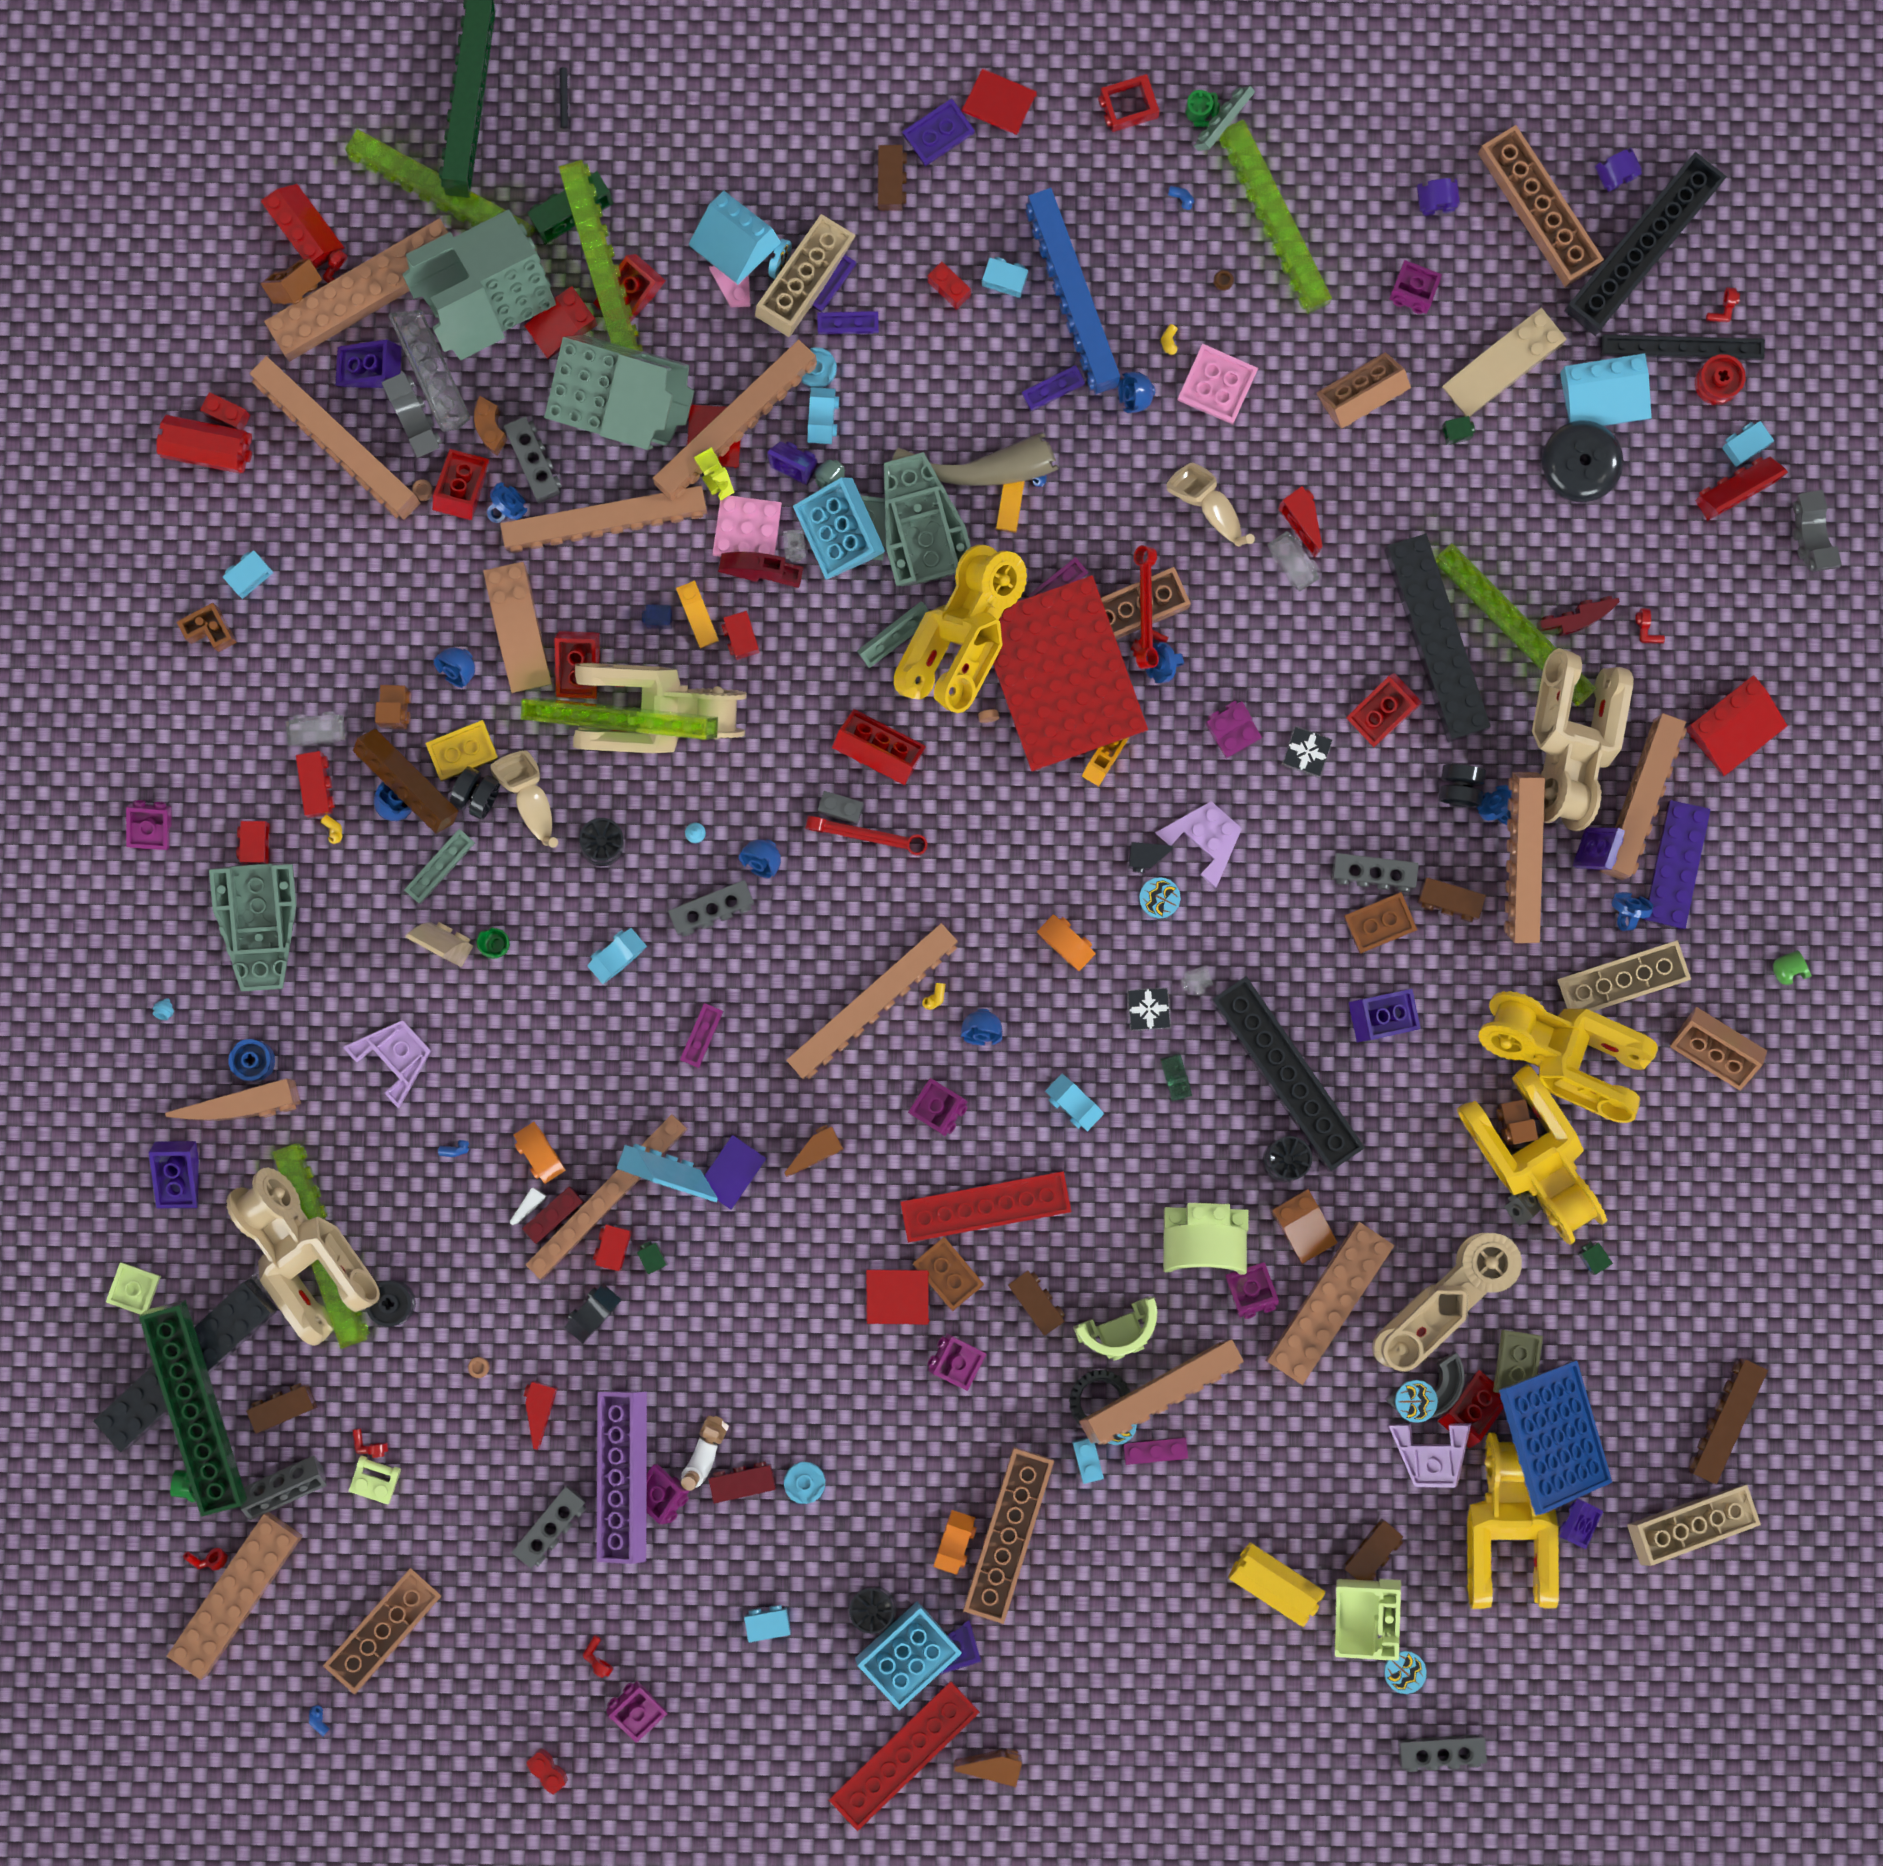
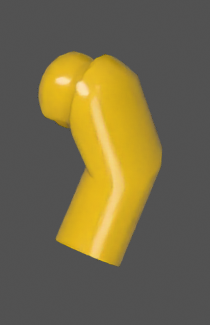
M1172 324L1168 325L1160 339L1163 350L1169 355H1174L1178 349L1173 340V336L1178 328Z
M326 814L322 818L321 823L329 828L330 837H328V841L332 844L339 843L343 837L342 826Z
M935 983L934 994L925 997L922 1001L924 1008L932 1010L943 1003L946 984Z

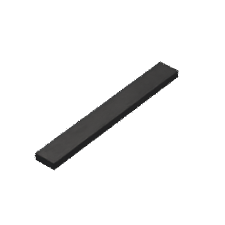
M1603 334L1601 336V356L1626 357L1645 353L1646 357L1710 359L1716 355L1727 354L1735 357L1737 360H1764L1765 339Z

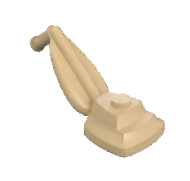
M1189 463L1170 478L1166 485L1167 491L1181 498L1186 503L1201 506L1207 520L1225 538L1234 542L1238 547L1254 542L1253 534L1241 537L1240 523L1234 508L1224 494L1215 491L1217 479L1211 472L1196 463Z
M519 751L495 761L490 766L491 773L504 788L517 795V808L527 827L542 841L543 845H549L552 848L556 847L558 840L554 837L550 838L552 834L550 805L544 791L536 786L540 780V773L534 758L528 751Z

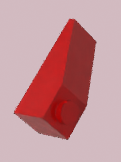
M532 1381L531 1385L527 1384L524 1396L527 1397L525 1403L533 1449L536 1450L540 1449L558 1389L557 1387L537 1381Z

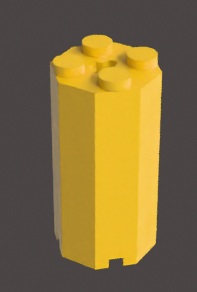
M1249 1542L1239 1555L1241 1556L1239 1560L1234 1563L1228 1578L1301 1627H1304L1310 1618L1309 1615L1313 1617L1318 1611L1319 1605L1317 1602L1322 1600L1326 1591Z

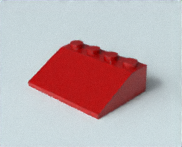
M1753 675L1686 728L1688 734L1724 777L1788 725L1767 690Z

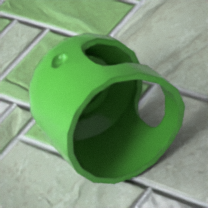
M1798 950L1777 958L1773 963L1774 975L1783 985L1793 984V976L1800 973L1803 979L1812 977L1805 959Z

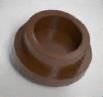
M1221 270L1215 274L1213 282L1218 290L1226 291L1232 287L1234 278L1229 271Z

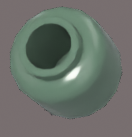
M826 460L815 470L816 484L822 489L841 477L845 478L843 465L837 460Z

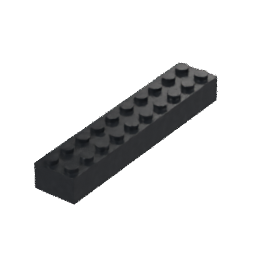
M1695 151L1568 304L1564 312L1596 336L1727 176Z
M1427 533L1387 545L1384 552L1447 742L1487 731L1491 726Z
M1247 976L1210 1000L1328 1172L1334 1170L1365 1148Z
M252 1279L242 1282L194 1327L208 1374L215 1370L279 1310ZM154 1365L93 1420L119 1452L129 1449L168 1413Z

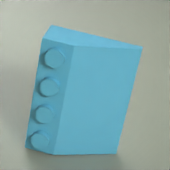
M722 191L709 204L689 242V246L738 285L781 241L772 227L727 192Z
M1645 353L1565 366L1560 372L1569 423L1585 420L1596 422L1602 426L1651 419L1649 372Z
M841 477L793 505L825 579L837 576L886 552L853 478Z
M635 1143L633 1147L624 1146L617 1169L717 1202V1196L702 1171L693 1167L694 1163L683 1159L679 1163L677 1162V1157L666 1154L665 1158L661 1157L662 1152L653 1149L646 1152V1147Z
M917 1601L855 1657L857 1666L900 1710L962 1652Z

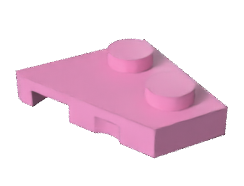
M709 266L710 273L716 280L730 307H751L749 275L737 285L715 266Z

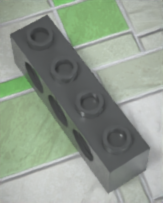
M525 416L504 425V429L538 504L560 495L561 493L558 488L562 487L558 476L553 477L550 471L553 469V465L549 457L545 458L542 451H545L541 439L536 440L534 433L537 430L533 421L528 422ZM524 437L531 438L530 443L527 445H522L521 440ZM537 455L539 460L536 463H530L529 459L531 456ZM540 474H547L545 481L540 482L537 480Z
M1336 853L1333 860L1331 880H1336V884L1349 885V882H1354L1359 887H1369V884L1377 885L1378 889L1390 890V887H1397L1400 892H1410V889L1416 888L1419 863ZM1350 866H1356L1359 869L1358 876L1350 874ZM1371 868H1376L1379 871V878L1374 879L1370 876ZM1391 871H1397L1400 874L1399 881L1391 879Z
M743 880L671 909L668 913L677 934H682L683 937L695 933L694 929L702 927V929L713 926V921L721 919V921L728 920L733 917V913L738 911L741 914L752 910L751 906L755 905L746 881ZM729 897L737 898V904L734 907L726 905V900ZM711 904L718 906V911L714 915L707 913V908ZM691 912H696L699 915L698 920L694 923L688 921V915Z
M312 1456L245 1486L244 1490L247 1500L240 1506L241 1510L249 1520H252L327 1486L323 1466L315 1456Z
M567 1485L512 1553L530 1569L534 1565L539 1567L546 1558L543 1554L549 1548L552 1551L560 1541L557 1537L561 1532L566 1534L573 1524L570 1521L576 1515L579 1518L585 1511L586 1507L584 1504L587 1500ZM561 1506L569 1508L570 1515L568 1517L560 1515L559 1509ZM547 1523L555 1524V1533L551 1534L547 1532ZM534 1539L542 1541L543 1548L541 1550H536L533 1547Z
M1482 1734L1398 1739L1399 1765L1407 1772L1418 1771V1768L1426 1767V1770H1439V1766H1447L1448 1769H1458L1460 1765L1477 1768L1481 1767V1764L1487 1763L1485 1737ZM1462 1747L1468 1748V1754L1465 1757H1459L1458 1755ZM1440 1749H1447L1446 1757H1437ZM1425 1750V1758L1418 1760L1416 1758L1417 1752Z

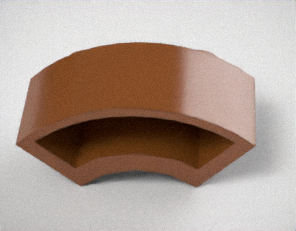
M479 396L474 411L475 427L484 445L494 455L498 456L508 440L505 433L498 427V418L501 412L497 405Z

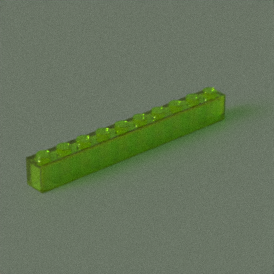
M1243 119L1228 126L1219 137L1223 149H1227L1229 162L1232 167H1236L1238 171L1237 178L1240 184H1244L1247 189L1245 191L1249 202H1253L1255 206L1254 212L1258 220H1262L1264 224L1263 230L1266 237H1270L1273 242L1272 249L1275 255L1280 256L1282 270L1285 274L1288 273L1291 279L1289 281L1290 286L1294 292L1297 291L1300 297L1298 301L1303 310L1306 309L1309 314L1329 305L1332 297L1245 120Z
M356 129L345 148L349 156L348 158L352 162L366 165V169L374 174L379 172L384 175L383 178L393 184L394 182L399 183L403 190L419 194L418 197L427 203L429 201L435 203L436 207L441 211H450L456 219L461 222L466 220L471 223L472 227L506 211L471 192L470 198L445 195L444 188L441 187L439 173L359 129ZM513 215L518 225L523 224L527 232L525 237L532 238L535 233L533 225Z
M579 160L558 166L610 341L613 344L643 351L642 344L637 345L635 338L639 336L636 324L631 325L629 318L633 316L630 304L626 305L623 298L627 296L624 284L620 285L617 278L621 276L618 264L614 265L611 258L615 256L612 244L608 245L606 241L609 233L606 224L602 225L600 221L603 213L600 204L596 205L594 201V196H597L594 183L589 184L587 176H591L588 163L583 164V161Z
M1451 543L1436 557L1437 566L1543 672L1548 656L1557 648ZM1582 673L1574 686L1572 702L1577 707L1597 689Z
M537 697L525 698L521 701V720L702 740L717 738L718 717Z
M293 1144L272 1152L278 1171L286 1176L292 1183V1186L295 1187L299 1195L301 1210L308 1220L315 1217L326 1220L328 1213L325 1206H321L319 1200L321 1193L318 1186H314L312 1180L314 1173L311 1166H307L305 1160L307 1153L304 1146L301 1147L300 1144ZM316 1260L311 1265L340 1348L344 1349L368 1340V1327L366 1323H362L360 1318L362 1310L355 1312L345 1305L339 1296L337 1285L321 1262Z

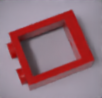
M1147 74L1101 88L1098 101L1100 107L1105 109V123L1107 127H1111L1112 132L1159 117L1160 111ZM1139 86L1147 110L1116 119L1109 95Z

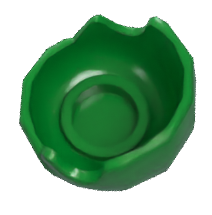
M493 927L486 931H481L476 940L478 950L489 959L502 957L510 947L508 935L503 930Z

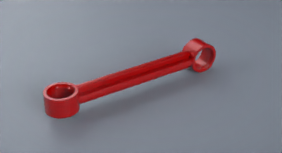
M1144 545L1137 547L1134 552V562L1140 566L1141 649L1136 653V663L1141 669L1156 667L1159 660L1158 653L1153 648L1151 567L1156 563L1157 552L1153 547ZM1147 551V559L1144 562L1143 556L1144 553Z
M807 816L805 825L807 830L907 849L913 856H920L927 849V840L919 834L905 837L828 821L819 817ZM913 838H919L924 842V849L921 852L915 853L911 851L909 843Z

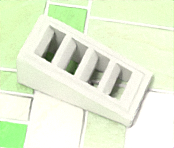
M531 1188L510 1220V1224L516 1225L521 1222L548 1196L536 1188Z

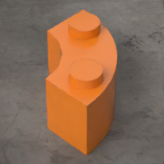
M1053 914L1040 927L1037 933L1067 963L1080 971L1096 954L1090 948L1092 943L1085 937L1081 939L1069 928L1071 924L1064 917L1059 919Z
M535 1121L514 1134L517 1141L514 1145L520 1154H525L532 1165L530 1170L536 1179L541 1178L544 1184L566 1171L560 1158Z
M951 1510L933 1567L956 1575L960 1567L964 1568L967 1560V1555H964L969 1538H974L977 1527L973 1526L975 1517Z

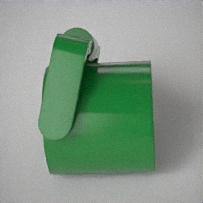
M1204 90L1192 92L1188 97L1185 107V115L1191 122H1194V126H1209L1210 121L1206 120L1210 117V113L1213 118L1220 111L1217 94L1208 93Z
M176 1469L171 1481V1496L187 1498L189 1502H195L187 1471Z

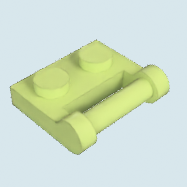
M361 1455L349 1492L389 1505L401 1468H391L368 1460L367 1457ZM364 1468L391 1476L390 1481L363 1473Z

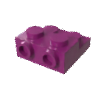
M1404 260L1389 300H1392L1396 306L1402 307L1405 305L1412 308V311L1416 314H1427L1442 274Z
M1233 701L1226 706L1227 710L1221 714L1219 711H1216L1209 715V720L1206 722V726L1226 759L1262 739L1243 702L1237 703V701Z
M134 800L133 803H130L126 807V847L168 850L169 828L172 826V806H166L165 802L160 801L154 802L153 805L145 804L144 800Z
M930 1078L908 1113L946 1137L947 1133L951 1134L955 1130L956 1123L954 1122L958 1116H963L967 1111L966 1104L968 1101Z
M1265 1262L1247 1267L1246 1274H1238L1235 1271L1225 1275L1239 1318L1244 1316V1319H1250L1256 1316L1258 1311L1264 1310L1265 1313L1275 1310L1276 1306L1279 1305V1300Z
M947 1333L945 1337L942 1336L937 1343L939 1349L936 1355H932L929 1358L927 1364L929 1367L928 1371L968 1391L986 1353Z
M653 1464L646 1474V1512L658 1524H667L676 1519L678 1515L676 1511L679 1506L682 1507L689 1500L687 1495L690 1491L685 1490L677 1477H671L658 1464Z
M638 1681L628 1683L623 1688V1694L618 1698L613 1697L608 1702V1708L606 1709L608 1717L636 1743L667 1715V1711Z

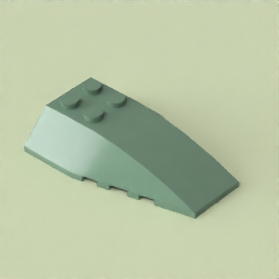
M922 452L884 463L886 550L896 586L918 585L956 574V568L961 556L971 547L963 520L948 497L926 455Z
M267 863L209 869L213 913L215 918H217L221 935H223L228 955H230L232 967L241 991L283 989L297 906L293 864Z

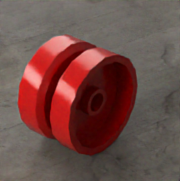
M1727 354L1711 357L1696 374L1695 390L1698 396L1706 403L1712 405H1723L1731 401L1743 388L1746 380L1742 363L1735 357Z

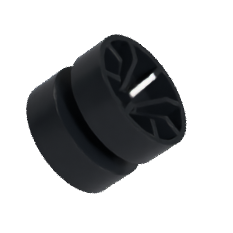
M1443 765L1441 780L1452 785L1440 786L1438 801L1461 808L1482 806L1484 792L1473 788V786L1485 784L1486 770L1469 765Z
M467 766L454 784L450 803L462 811L470 804L469 814L483 820L491 810L501 784L497 779L489 775L481 781L482 773Z
M595 818L586 823L581 830L579 838L581 852L589 863L601 867L609 866L621 857L624 849L623 834L620 827L614 821L607 818Z
M1286 1136L1272 1142L1263 1154L1264 1170L1273 1180L1282 1183L1291 1182L1303 1177L1309 1171L1312 1164V1153L1309 1146L1302 1139L1294 1136Z
M879 1586L867 1587L857 1593L849 1607L850 1619L854 1626L868 1634L879 1633L886 1629L894 1621L897 1613V1604L894 1596L887 1589Z

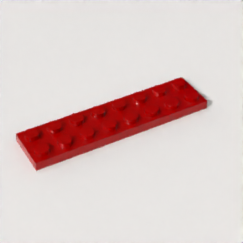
M1064 1171L900 1202L908 1243L1071 1212Z
M950 1680L829 1798L830 1803L859 1831L980 1711Z

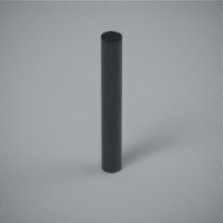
M561 67L559 68L560 128L567 129L568 71L567 68Z

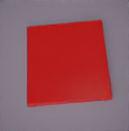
M982 68L965 105L962 107V112L1017 135L1034 98L1037 96V91Z
M692 404L689 411L687 445L727 407ZM741 440L737 443L734 442L724 456L718 457L722 467L739 468Z
M866 1270L867 1324H929L928 1270Z

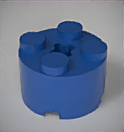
M254 1039L242 1040L236 1044L229 1054V1067L242 1080L251 1082L261 1081L272 1074L275 1066V1055L270 1046L264 1042ZM254 1057L256 1059L255 1062L250 1064L248 1061Z

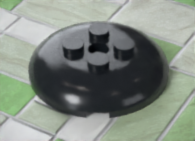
M1574 421L1557 429L1546 442L1542 453V470L1548 485L1559 496L1573 502H1590L1608 494L1619 481L1623 470V452L1617 438L1606 427L1592 421ZM1580 456H1586L1588 459L1587 466L1580 463Z

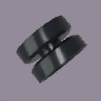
M397 1280L378 1283L379 1300L374 1305L366 1308L370 1319L384 1327L397 1326L408 1321L416 1307L415 1295L412 1289L404 1282ZM389 1300H391V1302H394V1306H389Z

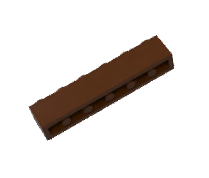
M376 728L357 738L353 748V752L435 834L454 824L459 811Z
M1740 1358L1739 1361L1734 1363L1731 1380H1727L1723 1388L1725 1393L1722 1399L1717 1401L1714 1409L1716 1413L1713 1418L1709 1419L1706 1425L1707 1433L1705 1437L1699 1440L1697 1455L1693 1456L1689 1463V1473L1716 1485L1768 1372L1767 1369L1746 1359Z

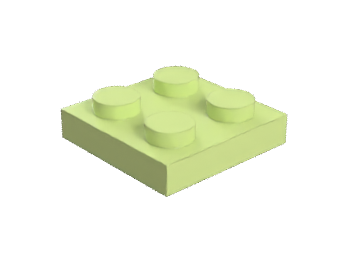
M120 1263L106 1303L141 1315L145 1310H149L161 1276L125 1263Z

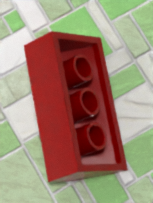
M298 184L278 188L260 200L302 259H310L315 269L327 262L329 255L333 251L337 252L338 250L342 251L345 249Z
M1771 456L1766 459L1760 457L1751 463L1752 467L1748 469L1742 467L1734 472L1735 476L1731 479L1725 477L1716 483L1718 486L1711 489L1709 486L1700 491V496L1695 501L1706 520L1709 521L1778 482L1788 471Z
M853 709L839 729L832 748L905 785L926 746Z

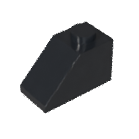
M1131 842L1128 869H1133L1134 873H1145V870L1149 871L1171 853L1173 846Z

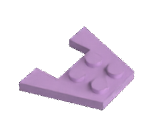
M1211 801L1155 832V835L1166 845L1171 846L1184 832L1214 859L1201 873V876L1216 888L1242 828Z
M404 1020L343 1047L357 1063L373 1049L397 1075L399 1080L385 1092L386 1096L397 1108H400L431 1053L428 1046Z
M1411 1424L1389 1425L1415 1487L1455 1488L1458 1485L1471 1424H1450L1451 1444H1413Z

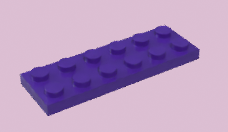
M1673 800L1668 802L1648 900L1653 904V912L1650 917L1644 918V921L1686 929L1711 809Z

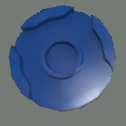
M501 482L491 489L490 498L493 504L488 508L487 515L492 522L499 523L506 517L518 520L526 514L527 508H524L523 505L525 500L512 486L507 488ZM494 508H497L502 513L500 518L494 515Z
M1165 642L1153 643V648L1157 651L1159 660L1156 667L1145 669L1149 678L1155 680V683L1169 682L1176 673V667L1184 665L1183 655L1181 653L1174 654L1173 649Z
M1507 785L1495 787L1497 790L1490 794L1489 791L1485 793L1482 806L1477 807L1484 820L1498 819L1501 823L1507 825L1508 819H1511V811L1508 810V799L1511 798L1512 790H1509Z
M1615 893L1611 904L1619 911L1617 918L1618 928L1622 931L1634 930L1639 918H1648L1652 915L1653 904L1639 896V899L1632 898V893ZM1626 917L1629 920L1628 926H1626Z

